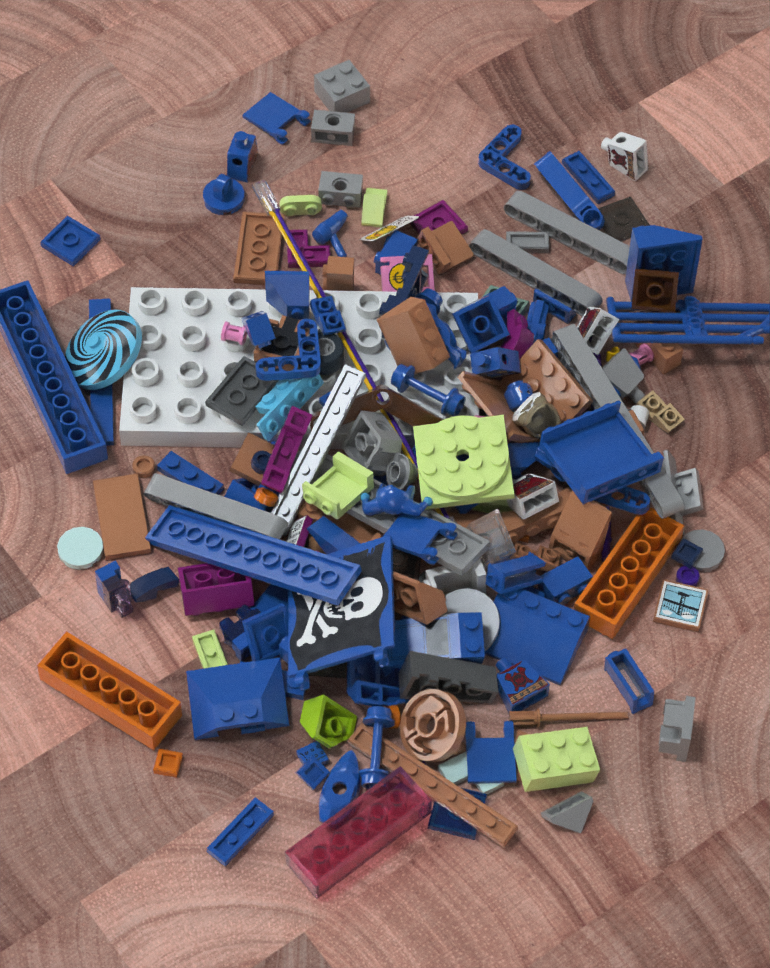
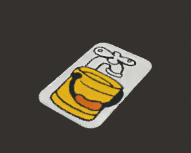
M404 216L362 237L360 240H377L418 219L419 216Z

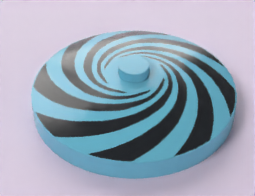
M108 310L93 316L76 331L67 346L65 358L80 388L86 390L104 388L116 382L130 369L139 354L142 344L140 325L125 311Z

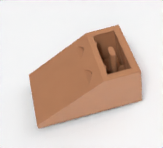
M572 490L552 532L549 548L561 554V557L568 561L578 556L589 570L601 556L612 512L595 501L582 504Z

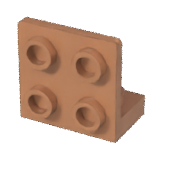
M453 221L432 231L429 227L421 230L417 238L420 247L429 250V254H432L433 267L438 275L469 260L474 255Z

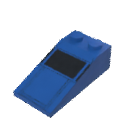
M482 612L443 614L429 624H424L412 618L395 620L396 647L387 650L389 657L387 668H401L409 651L482 664L485 658Z

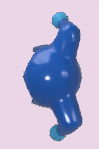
M381 483L376 492V497L371 501L368 493L361 495L362 510L367 516L382 512L390 515L403 513L410 516H419L427 506L433 504V500L431 497H425L423 502L415 503L413 501L415 486L413 485L404 491L391 484L385 486L384 483Z

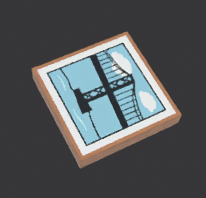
M663 579L653 622L699 632L708 589Z

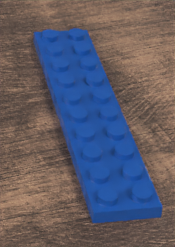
M172 505L167 507L145 537L151 545L339 606L362 572L358 564Z

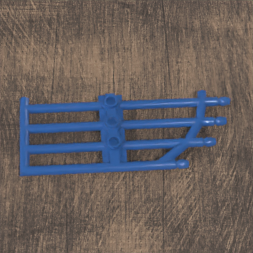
M686 296L684 300L676 302L675 311H680V313L617 312L616 310L637 309H631L632 302L615 301L613 297L606 299L608 313L617 317L619 321L682 322V324L619 323L618 321L612 330L614 343H753L754 345L764 343V337L758 335L770 334V304L700 303L695 297ZM702 311L769 312V314L702 313ZM705 322H744V323H761V324H760V325H731V324H705ZM621 332H680L685 333V335L621 334ZM707 333H741V334H738V335L734 336V335H708Z

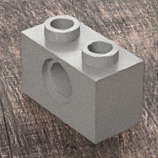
M314 110L311 125V142L352 146L355 131L354 113Z
M321 171L318 197L321 198L322 204L360 208L363 192V175Z

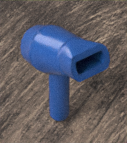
M339 210L320 223L312 232V236L318 244L324 245L330 241L338 257H347L336 235L348 217L347 213L343 210Z

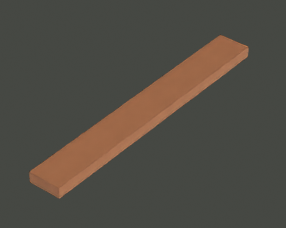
M361 723L348 739L350 746L370 759L373 730ZM382 736L380 766L395 776L400 777L415 787L416 790L503 848L507 845L518 830L516 824Z

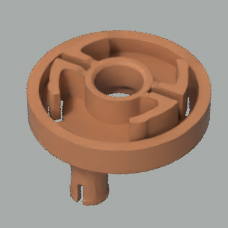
M426 689L420 691L408 701L401 715L400 722L401 740L408 753L419 760L440 762L452 755L458 756L466 751V745L462 742L466 729L465 712L461 703L454 695L438 689ZM433 717L435 727L431 733H428L427 724L430 718Z

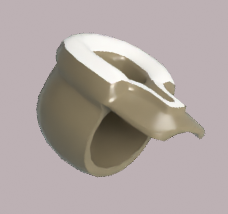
M540 392L533 393L515 411L512 419L517 426L522 427L526 434H530L539 440L541 439L542 431L548 427L559 425L561 421L557 409Z

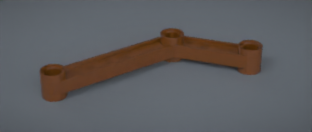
M378 385L374 389L355 397L341 426L355 421L361 410L376 412L383 409L411 426L435 424L444 419L395 392L388 386ZM386 392L389 397L386 401L381 402L376 399L377 394ZM321 411L312 414L313 416L310 421L311 430L314 427V421L318 419Z

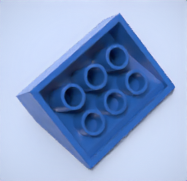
M656 225L632 228L625 284L631 302L635 269L679 272L677 295L693 293L703 240L702 236Z
M522 588L503 594L498 593L494 603L500 615V629L496 640L485 651V655L497 660L507 657L512 665L525 660L545 680L561 685L588 631L590 616Z

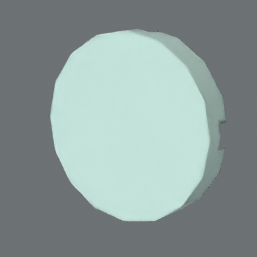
M76 527L66 531L60 537L57 544L60 560L69 568L77 570L92 567V564L101 559L104 552L100 535L93 529L86 527Z

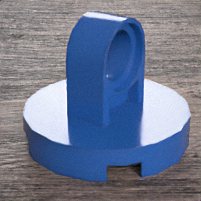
M220 174L216 179L209 182L203 190L205 207L218 215H223V212L231 211V214L237 212L244 204V189L242 185L227 175Z

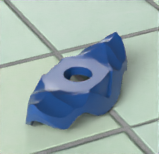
M427 304L450 355L448 360L454 365L455 370L462 365L466 359L467 352L457 346L455 335L450 327L438 318L436 306Z
M352 750L345 753L332 768L321 790L319 821L332 827H339L343 824L348 814L354 809L361 789L360 766L356 754ZM337 784H343L347 790L339 795L333 792V787Z

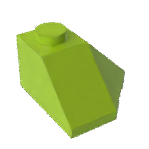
M321 695L304 701L300 723L311 738L327 748H331L352 736L357 715L327 696Z

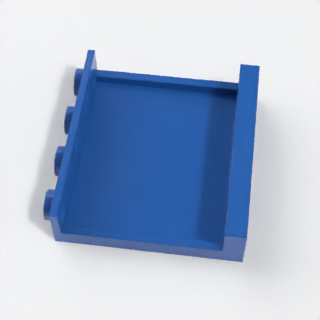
M619 400L611 404H605L599 409L588 411L579 417L568 419L562 424L548 427L542 431L540 448L582 504L661 472L664 457L659 451L651 454L620 414L621 402Z

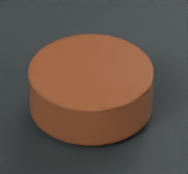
M142 455L134 459L132 463L133 473L138 474L139 478H148L154 474L155 462L151 457Z

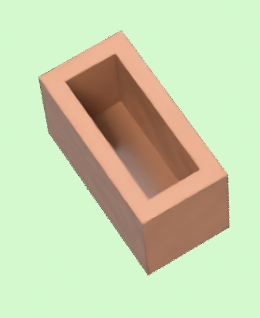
M328 256L327 265L323 264V290L354 291V258Z

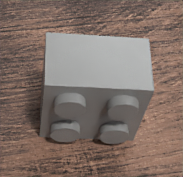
M350 60L314 75V92L329 111L350 112L370 103V85Z

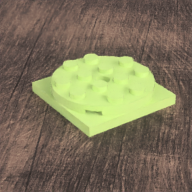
M465 415L454 416L435 424L413 426L421 500L423 502L425 497H431L433 500V504L427 506L425 510L515 498L504 415L481 418ZM461 454L469 456L466 461L457 460V457Z

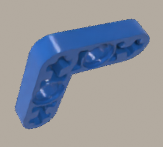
M507 125L480 152L478 165L513 188L525 190L530 186V173L505 158L520 143L522 130L517 125ZM503 145L505 146V149L498 150L495 148V146ZM501 167H507L510 169V171L505 173L501 172L499 169Z
M302 319L297 324L299 355L268 357L257 361L255 368L259 379L270 381L312 378L319 375L321 359L318 329L314 320ZM305 328H309L310 337H306ZM309 344L313 345L315 349L305 351L303 347ZM286 364H291L294 366V369L285 371L282 367ZM308 364H313V368H309ZM268 367V371H264L263 368Z
M627 486L594 500L637 515L647 513L650 508V497L648 494ZM620 492L624 495V498L615 500L612 494ZM639 500L643 501V503H641L640 506L636 505V503H638Z

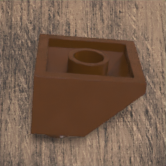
M635 269L631 309L675 313L679 272Z

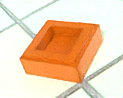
M159 749L153 768L154 774L177 778L183 753Z

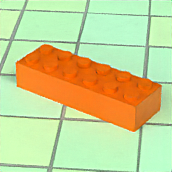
M651 507L647 513L636 515L574 604V610L590 616L589 627L614 639L680 543L684 525L670 517L661 519L656 510Z
M67 631L37 665L40 680L152 750L156 749L182 717V707L179 700Z

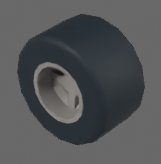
M318 332L321 371L319 374L329 375L337 372L342 367L344 362V344L335 334L324 335L322 332ZM308 344L304 346L305 351L315 349L313 345Z

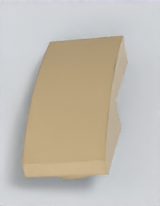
M651 391L636 404L646 407L650 412L648 419L667 433L685 420L671 403L666 405L654 391Z

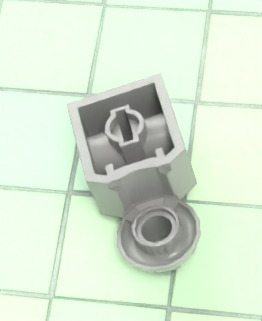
M361 410L342 444V448L349 458L372 471L374 476L383 477L386 475L388 485L391 484L400 490L408 487L409 484L414 483L417 479L418 470L416 465L412 464L407 456L401 454L402 439L383 413Z

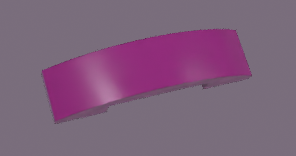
M291 407L270 455L261 485L279 493L283 492L290 474L289 471L302 438L307 431L313 416L312 414L297 407Z

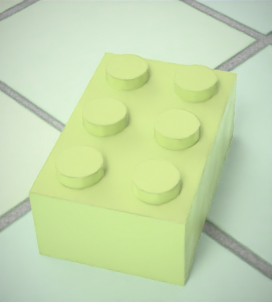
M588 727L521 735L513 747L525 792L593 783L600 771Z

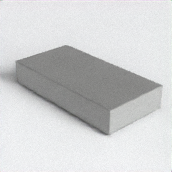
M506 231V241L528 253H549V232Z

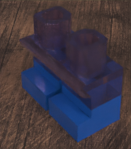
M113 561L96 570L98 594L111 613L117 610L121 618L131 614L134 609L131 605L130 582L126 579H121V571L117 562Z

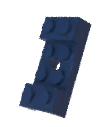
M412 245L410 252L405 253L402 265L405 266L402 273L404 285L402 288H398L396 296L389 295L387 301L382 302L379 310L380 315H384L409 297H415L417 293L422 292L428 278V274L422 270V267L429 254V250Z

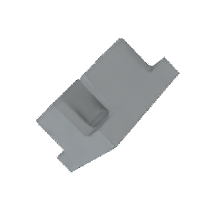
M686 696L685 701L665 700L664 719L659 738V752L677 755L676 761L686 762L696 697Z

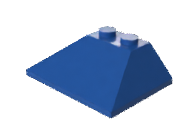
M280 657L186 671L195 740L218 737V731L260 724H265L266 729L289 726Z

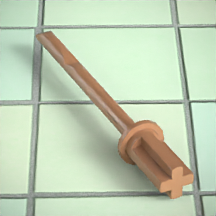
M536 708V711H509L508 718L509 721H513L514 725H536V727H540V721L629 719L628 712L540 714V709Z

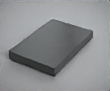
M243 356L208 397L205 405L243 426L257 410L255 406L262 400V397L268 394L279 380L264 381L259 379L256 375V362Z

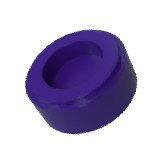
M682 566L677 571L676 582L696 587L699 582V572L695 567L690 569Z

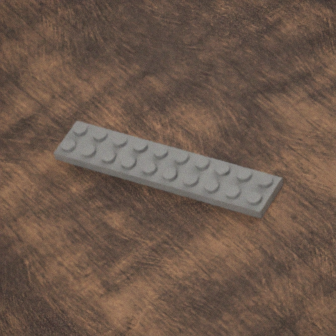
M301 449L299 452H297V454H296V456H295V459H294V461H293V464H292V466H291V469H290V471H289L290 473H291V471H292V469H293V467H294V465H295V463H296V461H297V459H298V457H299V455H300L302 449ZM326 455L313 483L333 467V457L331 455ZM375 479L374 488L368 493L370 501L376 497V492L381 482ZM361 500L346 512L384 534L399 516L390 515L385 512L367 516L363 513ZM429 509L421 513V516L441 523H454L457 526L454 532H457L458 535L454 540H449L439 533L429 546L438 550L436 557H439L437 563L463 576L490 548V541Z

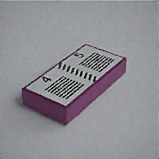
M306 515L294 521L286 542L304 547L309 534L307 528L312 525L313 519Z

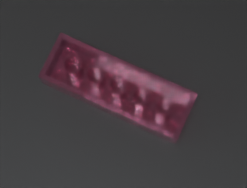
M400 766L286 850V864L312 895L318 899L432 813V800Z

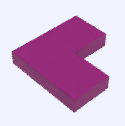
M307 229L290 230L310 267H323V264L327 265L328 256H330V245L308 246ZM287 244L288 268H300Z

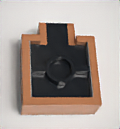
M283 315L280 322L269 319L276 339L271 340L272 344L259 348L257 345L254 350V361L257 363L262 358L299 355L297 324L301 320ZM305 328L306 337H310V330ZM286 364L282 369L291 371L294 369V366Z

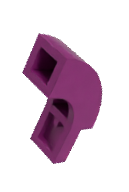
M515 309L507 312V330L510 335L506 336L500 348L518 351L520 359L533 345L534 334L527 328V319Z

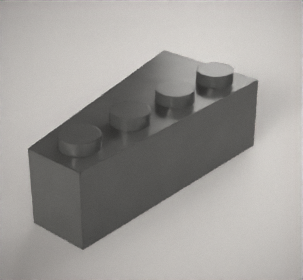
M409 651L398 672L400 699H411L414 695L426 689H438L451 693L459 702L492 703L498 694L496 667Z

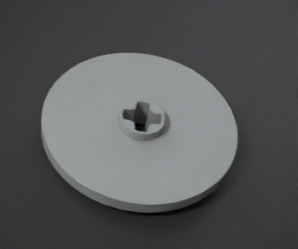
M464 588L450 592L445 596L448 610L445 614L482 612L485 652L496 640L500 629V615L495 603L486 594L475 589Z

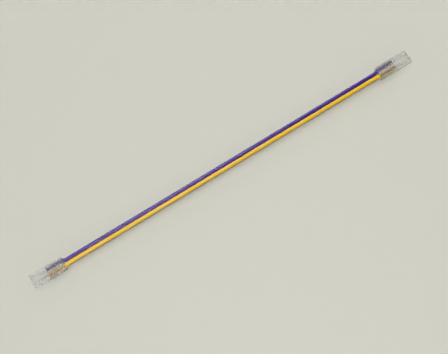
M266 180L253 183L252 188L266 214L273 217L301 270L309 271L310 286L316 297H326L279 213L280 206ZM346 331L337 333L356 369L366 374L364 379L368 390L374 389L376 385ZM378 393L376 399L383 402L382 395ZM381 409L380 412L383 413L402 439L401 449L404 455L411 460L412 464L416 465L418 470L417 458L393 415ZM445 508L435 509L438 514L457 523L453 516L450 517L447 514Z

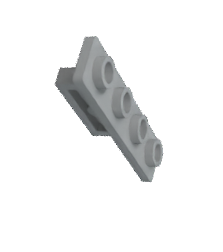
M664 450L662 466L684 504L683 511L669 517L683 524L684 515L704 510L699 471L693 468L677 473L675 458L669 450Z

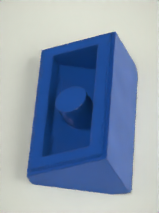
M538 289L534 290L533 302L536 300L545 301L549 305L548 313L568 324L576 316V312Z

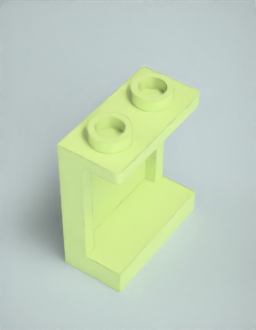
M338 451L333 456V467L313 484L307 481L302 484L303 499L307 503L321 509L326 515H331L338 520L361 500L363 493H369L374 488V478L372 471Z

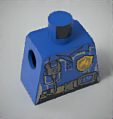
M496 347L474 352L470 355L472 373L496 379L521 373L518 351Z

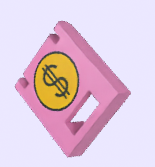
M428 254L423 267L427 266L428 287H423L422 292L427 288L435 291L432 254ZM404 256L380 258V263L389 262L388 266L380 267L382 291L397 292L398 288L403 287L402 273L405 266L402 265Z

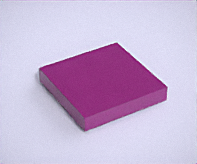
M444 200L416 214L415 216H419V218L409 223L418 234L426 227H429L432 231L450 221H453L461 235L468 231V226Z

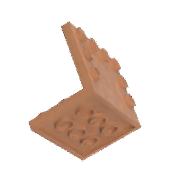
M537 339L519 359L521 373L505 376L501 380L462 371L457 377L462 382V388L474 397V403L487 413V417L504 415L507 441L518 443L540 442L539 439L526 434L522 427L517 426L512 420L515 412L509 409L504 393L507 390V386L515 381L522 380L524 383L531 385L534 393H542L546 400L557 409L561 420L560 424L568 419L581 416L593 402L559 359L540 339Z

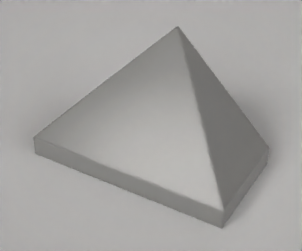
M581 791L540 814L542 818L553 824L581 833L593 804V799Z

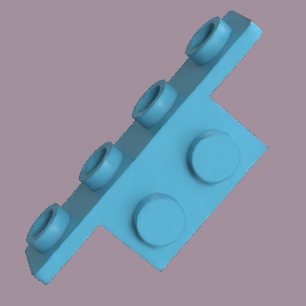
M320 374L316 377L300 378L299 380H279L272 390L262 397V400L255 407L259 413L265 414L257 423V427L265 440L270 441L279 432L292 406L300 409L323 385L324 382Z

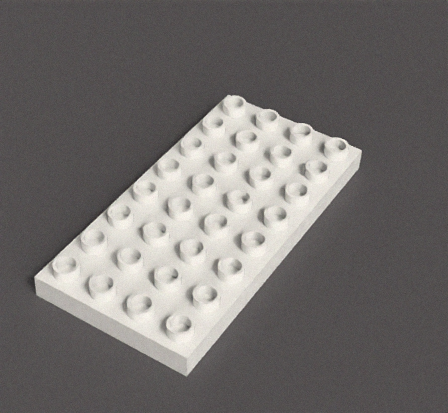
M131 287L129 314L140 325L142 344L135 362L124 374L119 429L121 446L241 448L248 432L265 440L257 427V423L265 414H261L256 410L246 423L241 426L207 407L205 401L243 356L254 361L256 346L252 345L248 334L244 345L231 340H221L224 323L227 321L231 325L243 327L241 318L260 311L266 312L269 319L280 322L282 314L266 301V290ZM310 290V301L311 299H317L313 290ZM323 290L326 297L332 296L336 310H340L346 327V333L375 385H386L399 393L397 388L391 385V377L398 366L390 349L385 344V338H381L382 331L376 320L382 316L379 314L382 302H386L389 295L396 296L397 292ZM437 292L443 300L438 318L450 327L455 335L457 346L466 350V359L455 370L454 365L447 359L434 369L414 374L413 378L446 395L453 388H457L459 393L466 397L464 409L461 410L458 416L479 415V407L474 403V397L462 388V382L457 378L462 371L472 373L471 354L452 313L478 300V293ZM310 307L309 319H312L316 322V319ZM317 324L318 332H322ZM345 347L342 367L335 373L320 375L324 382L323 385L300 408L301 410L310 414L321 411L323 406L319 403V398L333 389L344 365L346 364L356 369ZM364 381L357 395L369 391ZM411 386L403 393H399L443 419L453 417L448 414L446 416L441 414L443 403ZM380 392L384 401H386L389 395L386 392ZM393 415L412 449L415 446L413 426ZM355 421L340 427L330 449H343L342 444ZM310 423L302 438L299 449L304 447L312 431ZM281 429L270 441L267 442L271 443L273 441H277Z

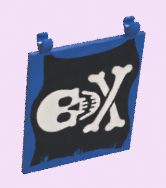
M391 535L327 554L358 564L362 569V572L339 606L288 590V676L290 679L295 677V683L300 685L301 691L310 688L308 673L374 654L376 662L379 661L380 667L389 665L387 650L396 647Z

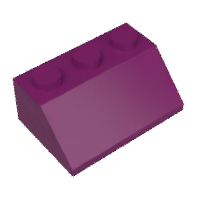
M209 563L178 567L185 616H196L202 613L222 612L228 609H243L248 606H254L251 577Z

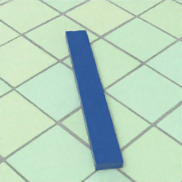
M110 298L89 300V319L101 312L111 310ZM112 383L101 389L90 390V411L104 438L106 446L114 445Z

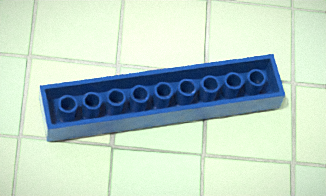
M29 281L0 289V332L65 473L69 474L108 460L107 446Z

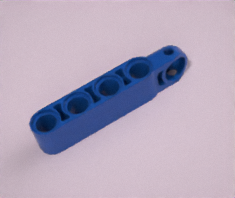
M551 151L534 163L581 222L597 230L604 226L605 218Z

